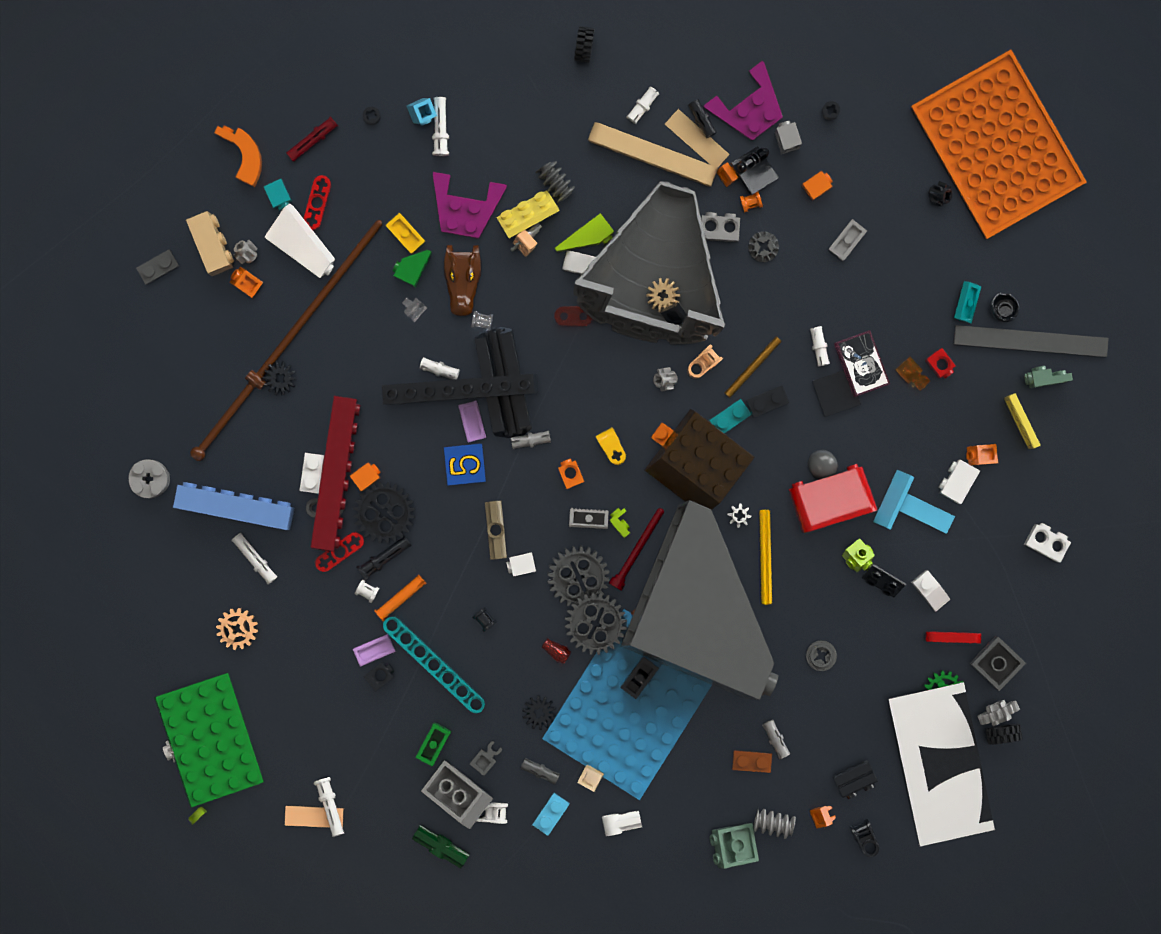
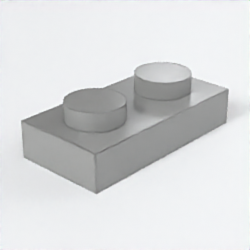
M852 219L828 250L844 261L867 230Z

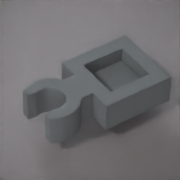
M494 741L489 743L487 752L481 749L470 762V765L483 776L496 763V760L492 757L500 754L502 751L501 747L498 751L492 750L491 747L495 743Z

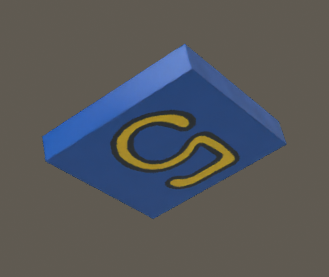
M482 444L444 447L448 486L486 482Z

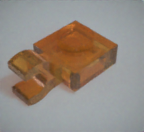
M911 357L907 358L895 369L908 384L912 381L920 391L930 382L927 376L920 374L923 370Z

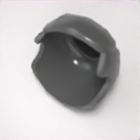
M823 449L817 450L810 455L808 467L811 474L820 480L835 475L838 463L831 452Z

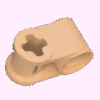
M711 344L689 364L687 373L691 378L698 379L723 359L715 353ZM699 365L701 373L698 375L693 374L691 367Z

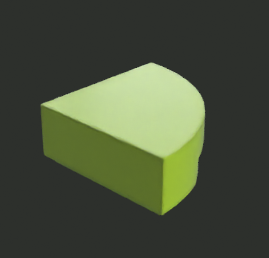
M199 807L188 820L194 824L207 811L203 807Z

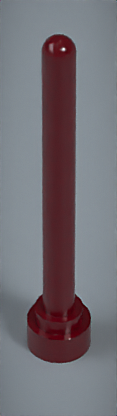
M663 508L657 509L619 574H616L609 581V584L620 591L624 588L625 577L664 514Z

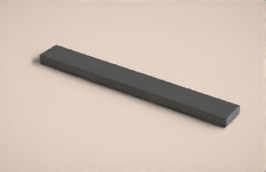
M955 325L953 345L1107 357L1109 338Z

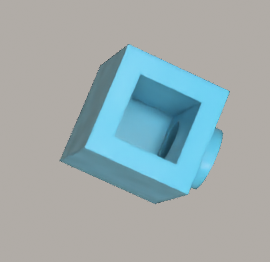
M422 98L406 106L413 123L420 124L421 126L430 123L431 119L437 116L430 98Z

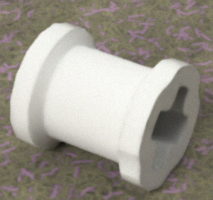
M362 579L355 595L359 594L372 603L379 588L368 585Z

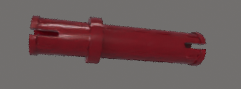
M330 116L320 126H315L309 135L287 151V155L294 162L319 140H324L325 136L338 126L337 123Z

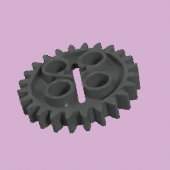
M580 545L579 550L572 546V551L569 552L565 548L564 555L558 552L560 558H553L555 565H549V568L553 571L547 572V575L552 578L547 580L548 584H554L550 587V591L556 590L554 597L561 596L559 600L561 603L567 600V606L571 602L578 605L577 598H580L582 601L585 600L584 594L591 598L592 592H594L595 597L600 592L604 595L601 589L608 588L604 582L610 581L609 577L605 576L609 573V570L603 569L607 566V563H600L603 557L599 556L596 558V550L590 553V547L583 551L582 545ZM581 560L588 561V565L585 568L578 567V563ZM571 561L574 562L581 575L586 592H583L578 579L575 578L576 575L570 564ZM569 568L571 573L568 576H562L561 570ZM589 577L596 578V582L593 585H587L586 580ZM577 585L579 589L576 593H570L568 591L569 587Z
M592 592L591 598L584 594L585 600L582 601L580 598H577L579 604L572 603L571 605L574 610H567L571 617H565V620L570 621V624L565 625V628H570V631L566 634L573 635L570 642L577 641L576 648L581 645L583 646L582 652H585L588 648L591 655L593 650H596L597 654L600 655L601 649L608 653L607 647L610 646L612 649H615L613 643L620 644L617 638L624 637L621 630H627L625 626H622V623L627 622V619H621L625 612L618 611L622 607L621 604L615 606L616 599L610 602L609 595L604 599L601 592L598 597H595L594 592ZM590 605L595 606L597 610L593 616L586 614V608ZM604 608L599 619L601 626H596L591 639H588V635L593 627L591 621H595L600 609ZM610 613L614 616V621L611 624L604 623L603 617L605 614ZM586 623L589 627L588 631L583 634L578 632L579 624ZM598 631H603L606 633V638L603 641H597L595 634Z

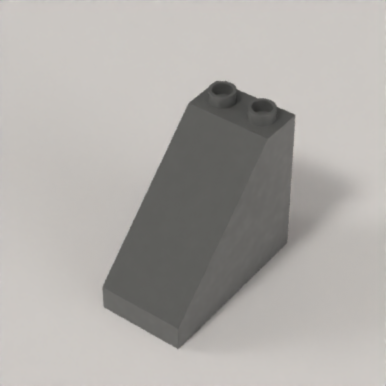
M690 500L678 504L621 647L745 699L760 700L764 694L767 696L772 694L778 680V675L771 672L774 666L773 658L712 510Z

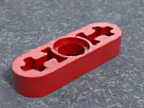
M324 175L317 176L314 179L304 215V220L312 230L318 229L321 225L331 188L329 178ZM322 179L327 184V187L322 189V193H326L325 197L320 194H314L315 190L319 192L320 186L317 185V182H321ZM316 197L321 198L323 201L320 208L312 206V200ZM310 209L320 212V215L315 214L317 224H313V226H310V223L307 222V219H311L313 215L312 212H309Z
M358 532L349 534L340 541L339 545L345 549V555L338 558L334 552H331L332 557L337 562L333 563V560L327 563L328 568L320 567V559L326 560L330 557L327 555L329 552L325 551L317 557L315 561L316 568L319 571L326 572L338 565L364 545L363 535ZM352 536L360 537V545H352L350 547L352 551L349 552L348 547L343 542L346 541L349 544L352 542Z
M926 632L925 641L981 643V633Z

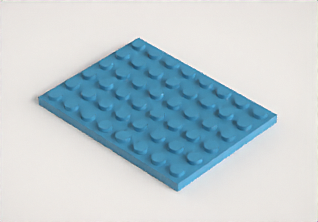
M623 609L622 612H625V614L621 616V619H627V622L622 623V626L628 629L633 615ZM621 630V633L625 636L627 630ZM618 637L617 639L620 641V644L614 642L615 649L608 646V653L603 649L600 650V655L596 652L542 739L581 764L589 765L602 772L605 779L640 800L712 684L647 658L659 669L637 699L621 689L620 686L643 656L621 647L624 637Z

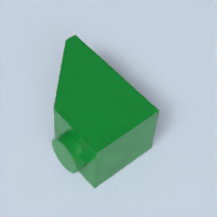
M426 250L402 258L401 262L397 261L393 268V272H395L394 277L416 287L432 252Z

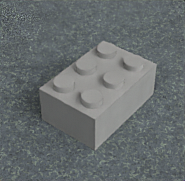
M445 760L421 790L427 797L469 829L493 799Z

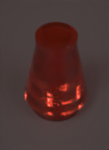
M547 639L542 645V648L557 663L564 664L571 654L568 647L550 639Z

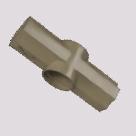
M485 502L490 560L507 558L502 502ZM495 524L501 527V533L498 536L492 535L490 531L491 527Z

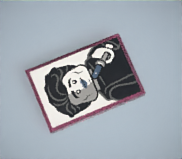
M870 330L834 343L854 397L890 384Z

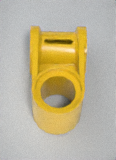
M613 427L596 436L601 448L613 464L620 465L625 461V451ZM613 452H622V455L620 456V461H617V459H612V457L614 456Z

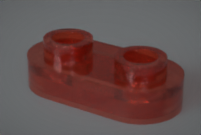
M580 306L559 307L554 315L555 321L561 326H587L592 321V318L588 315L585 320L580 319V314L585 313ZM562 313H566L568 315V318L566 320H562L560 318V315Z

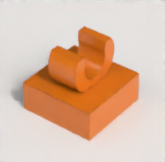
M728 162L717 170L718 176L726 187L738 179L736 171Z
M822 806L810 810L816 829L833 824L832 821L836 817H830L828 810L832 809L831 806Z

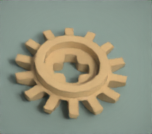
M660 278L658 285L653 281L654 289L648 287L652 294H646L647 297H652L648 304L654 302L652 309L658 306V312H661L662 308H666L673 303H679V301L675 300L676 297H680V294L675 293V291L679 290V287L673 288L675 282L673 281L671 284H668L669 279L667 278L664 283L662 278ZM663 290H666L665 293L668 294V298H664V300L661 301V297L658 296V293H662Z

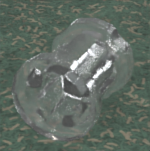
M474 311L471 327L474 328L476 326L490 331L493 314L488 316Z

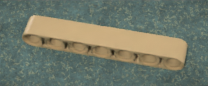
M594 122L588 141L709 187L712 186L718 168L597 122Z

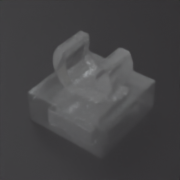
M408 298L402 302L407 307L404 313L414 322L427 309L417 298L413 302Z

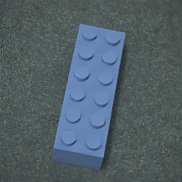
M183 482V485H177L173 508L284 530L291 529L295 508L290 507L291 503L278 501L277 504H274L272 499L259 497L258 500H254L253 495L240 493V496H234L233 491L222 489L218 493L215 492L216 488L202 486V489L196 488L197 484Z

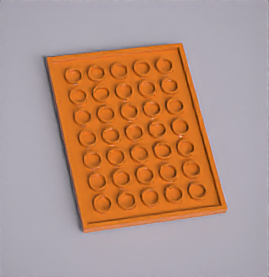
M1012 50L1005 52L911 106L986 239L1087 183Z

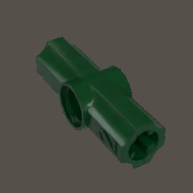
M421 824L412 838L415 842L429 849L428 851L433 855L449 861L460 869L470 855L455 846L448 838L435 834Z

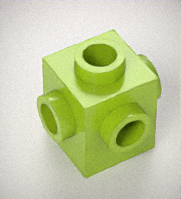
M860 538L849 546L842 555L848 567L856 572H859L861 569L867 570L873 564L871 561L875 556L872 548L869 545H865Z

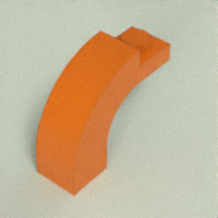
M217 126L214 133L234 143L241 150L242 164L236 178L255 187L262 169V159L258 146L240 128L233 134V129L227 126H223V128Z

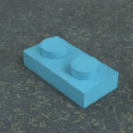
M553 793L532 825L546 835H549L570 803Z

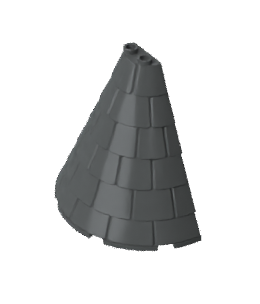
M660 181L642 204L617 231V234L575 281L574 295L578 297L577 304L588 316L599 324H611L612 330L654 343H657L658 339H666L670 344L698 343L706 341L708 335L716 336L723 330L725 323L710 263L711 257L705 239L706 235L700 216L696 192L687 187L675 186L670 182ZM660 278H662L663 283L667 278L669 279L668 284H671L673 281L675 282L673 288L679 287V290L675 291V293L680 294V297H676L675 300L679 301L680 306L686 313L681 324L668 323L661 312H658V306L652 309L654 302L648 304L652 297H647L646 294H652L648 287L654 289L653 281L658 285ZM663 290L662 293H658V296L661 297V301H663L664 298H668V294L665 293L666 290Z

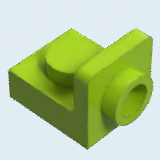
M617 508L610 514L612 518L609 521L621 536L625 538L630 534L628 531L630 527L624 519L620 521L618 518L626 510L625 508L622 510Z

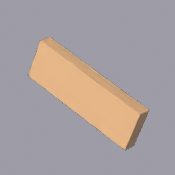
M286 806L285 808L286 826L330 827L324 807ZM337 808V812L339 814L340 822L343 828L344 808Z

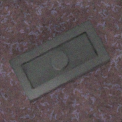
M169 249L136 269L145 285H148L178 268L179 264Z

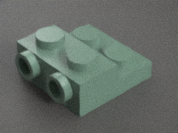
M1046 366L1032 368V372L1024 374L1025 384L1029 385L1030 389L1073 380L1072 373L1066 374V370L1052 373V370L1046 369Z
M752 823L712 830L710 843L715 847L716 854H713V861L715 865H718V868L725 869L759 861Z

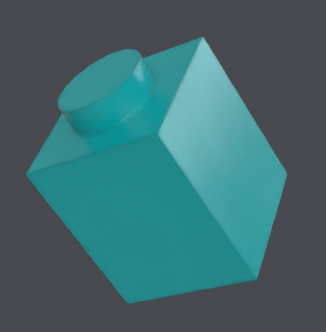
M282 179L264 186L274 209L282 210L292 202Z

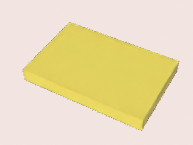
M1016 393L1005 397L1004 400L1027 448L1034 449L1041 446Z

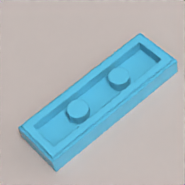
M899 470L896 471L873 521L874 523L891 530L913 482V476Z
M908 493L899 510L947 534L955 516Z

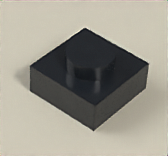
M678 302L663 308L661 311L664 319L668 323L675 325L681 324L686 316L685 311Z

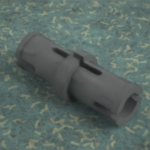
M526 757L520 768L535 775V778H542L554 785L560 775L546 768L544 764L540 765Z

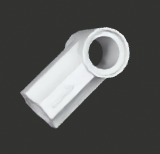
M639 811L620 815L611 814L602 817L605 836L617 835L622 833V831L642 827Z

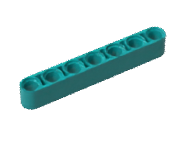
M393 616L385 619L383 623L385 632L469 711L480 713L484 709V699L400 619ZM389 620L397 622L396 630L391 631L387 628ZM403 633L410 634L412 639L409 644L401 641ZM416 647H424L426 652L423 657H418L415 654ZM435 659L439 662L440 665L437 670H432L429 667L430 660ZM445 673L453 675L454 679L451 683L444 682L443 675ZM465 686L468 691L467 695H458L457 688ZM473 699L481 701L482 706L480 709L476 710L471 707Z

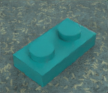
M964 281L956 308L955 319L972 324L981 286Z
M740 399L709 421L720 431L726 433L752 414Z

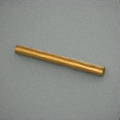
M775 337L727 389L725 394L731 398L782 341Z

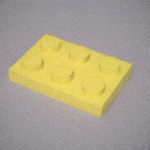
M546 190L538 192L527 201L520 202L513 209L502 212L497 219L508 238H511L560 210Z

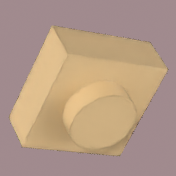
M586 765L577 783L594 792L604 774Z

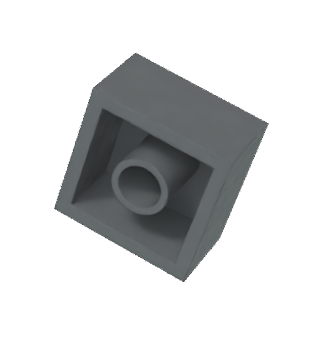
M995 636L969 664L996 690L1000 691L1026 663L1003 640Z

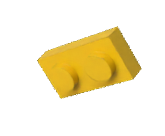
M400 213L385 225L411 254L426 242Z

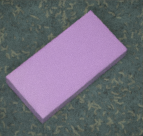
M477 401L458 405L467 442L486 438Z
M386 634L354 648L353 651L359 665L363 666L395 652V648L389 635Z

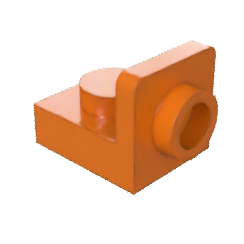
M242 267L236 269L231 275L230 283L251 298H253L263 284L262 281Z
M997 445L967 447L966 457L968 464L973 466L998 463Z

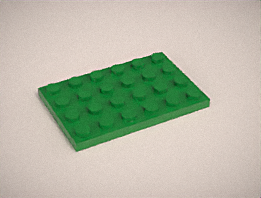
M228 673L154 697L190 808L264 783Z

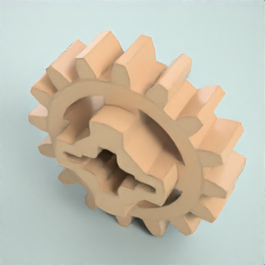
M238 608L236 613L234 609H230V614L224 612L225 618H219L218 620L221 622V625L216 626L221 631L217 633V636L222 635L223 637L220 642L226 641L227 648L233 645V650H236L238 645L241 649H244L245 643L250 646L251 642L249 640H255L256 637L253 633L258 632L257 629H254V626L258 623L252 622L254 615L248 617V610L241 613V608ZM233 616H240L235 622L229 620ZM246 620L249 623L250 631L246 629ZM239 624L242 632H237L235 634V629L232 627V625L237 626ZM225 627L228 628V630H229V636H228V637L226 636V633H225ZM239 636L246 638L243 641L235 642Z

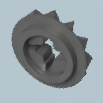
M758 232L749 241V253L759 262L771 261L779 251L778 240L769 232ZM769 240L767 247L771 252L763 250L759 254L761 246L758 242L765 243Z
M827 641L813 642L807 649V662L817 671L829 670L836 662V649ZM817 648L822 653L829 651L828 653H826L827 655L824 656L826 663H824V661H822L821 659H816L814 661V659L818 656Z

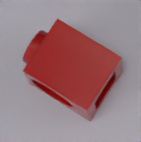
M940 348L925 360L938 378L943 376L946 379L954 373L952 369L956 365L943 348ZM939 359H942L946 362V368L944 370H940L937 367V361Z

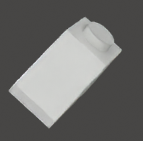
M928 570L922 572L911 582L935 612L950 600L941 585Z

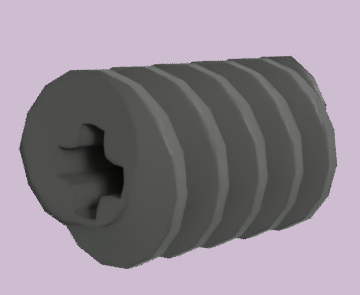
M557 161L547 163L535 173L542 172L539 179L546 178L543 184L544 186L550 185L548 192L555 191L552 197H559L556 202L558 204L572 194L575 186L568 187L570 179L563 180L566 174H559L562 168H555Z

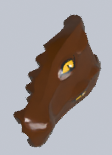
M453 245L446 246L444 276L451 300V312L454 315L467 316L473 311V299L481 276L479 245H473V252H453Z

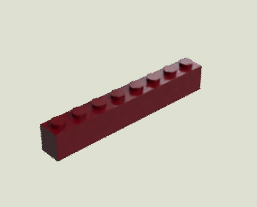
M334 396L311 549L335 552V548H339L340 537H337L338 529H342L343 518H340L341 510H345L346 499H343L344 491H348L349 480H346L347 472H351L352 466L349 456L350 453L353 454L355 442H352V436L357 433L358 423H355V417L359 416L361 407L357 399Z

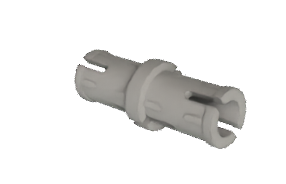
M548 430L546 432L535 434L530 432L528 435L511 437L513 449L527 446L532 448L534 445L551 443V438Z
M774 720L764 723L762 726L770 739L769 743L773 745L779 759L790 755L783 741L784 737L782 734L780 735Z

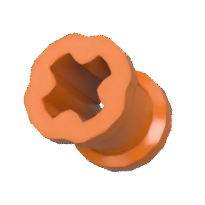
M759 192L745 197L740 196L744 213L758 206L760 208L763 207Z

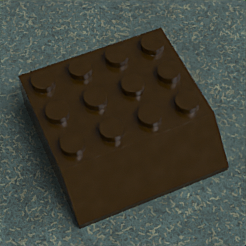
M690 409L644 471L685 502L690 500L712 510L721 503L755 457L696 411Z

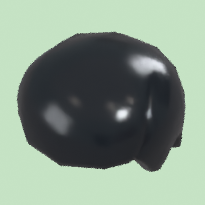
M998 293L993 297L990 305L992 316L1001 322H1009L1015 319L1020 309L1018 300L1010 293Z

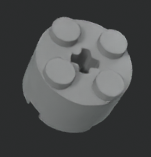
M155 460L139 461L134 464L129 473V485L132 491L143 498H156L162 495L170 483L168 470L162 463ZM150 474V477H153V481H150L148 484V481H145V477H148Z

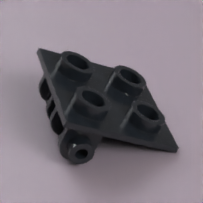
M757 146L730 163L751 195L779 178L766 159L769 155L767 148L759 149Z
M875 564L871 565L862 576V579L867 584L879 588L885 595L892 596L893 598L906 585V583Z

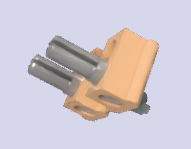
M536 223L529 230L519 233L513 241L515 246L511 248V251L513 252L518 248L525 257L530 254L537 245L533 237L542 227L539 225L540 223Z

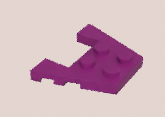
M763 61L749 70L750 75L760 88L730 111L718 96H715L703 106L708 112H711L717 118L732 126V128L751 141L783 118Z
M433 172L441 232L479 239L507 185L490 182L487 200L480 201L447 195L450 175Z

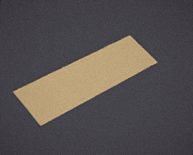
M679 109L665 123L669 129L704 160L716 168L730 155L711 137L706 138L702 129Z

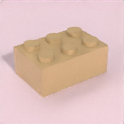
M206 211L186 219L207 273L214 276L232 269L234 259L231 252L225 249L224 245H227L224 235L217 229L220 227L217 217Z

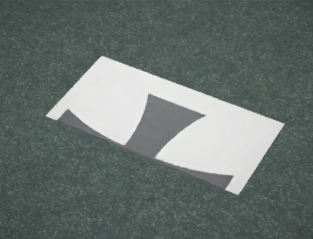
M964 682L889 699L920 846L995 830Z

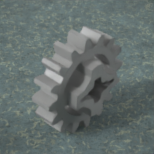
M1001 700L986 706V711L979 714L978 719L981 725L991 722L995 726L1012 719L1011 714L1019 711L1020 708L1017 701L1006 703L1005 700Z

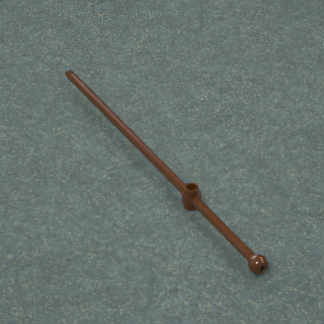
M377 220L258 372L256 373L251 370L245 377L249 382L199 447L196 446L191 449V457L197 461H202L205 457V450L255 387L259 390L262 389L267 382L265 379H262V376L266 374L264 370L270 369L268 365L274 364L382 226L381 220Z

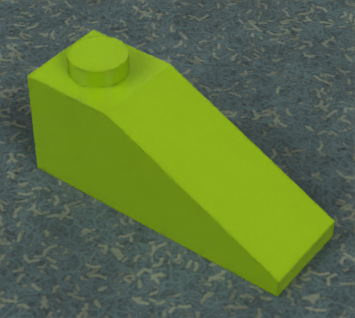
M600 213L555 247V251L557 253L599 245L602 242L605 245L613 238L614 230Z

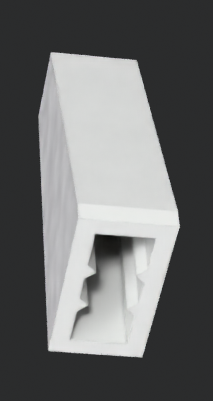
M291 204L285 206L265 238L319 278L325 274L328 276L334 268L332 264L335 258L294 206Z

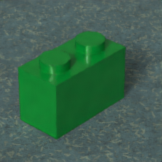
M434 722L415 758L433 766L451 730Z

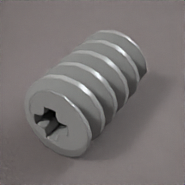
M758 809L754 821V832L760 827L762 834L768 829L770 836L776 831V837L783 833L784 839H787L789 835L792 836L796 817L793 816L789 821L787 814L781 819V813L779 812L774 817L773 811L766 815V809H763L760 813Z

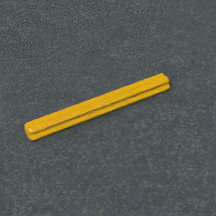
M760 510L761 603L763 605L772 604L770 510Z

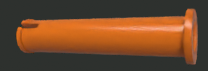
M418 574L417 577L378 610L375 609L374 612L384 622L387 616L427 583Z

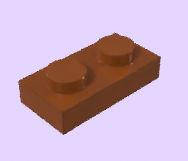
M733 751L732 770L771 773L772 753Z

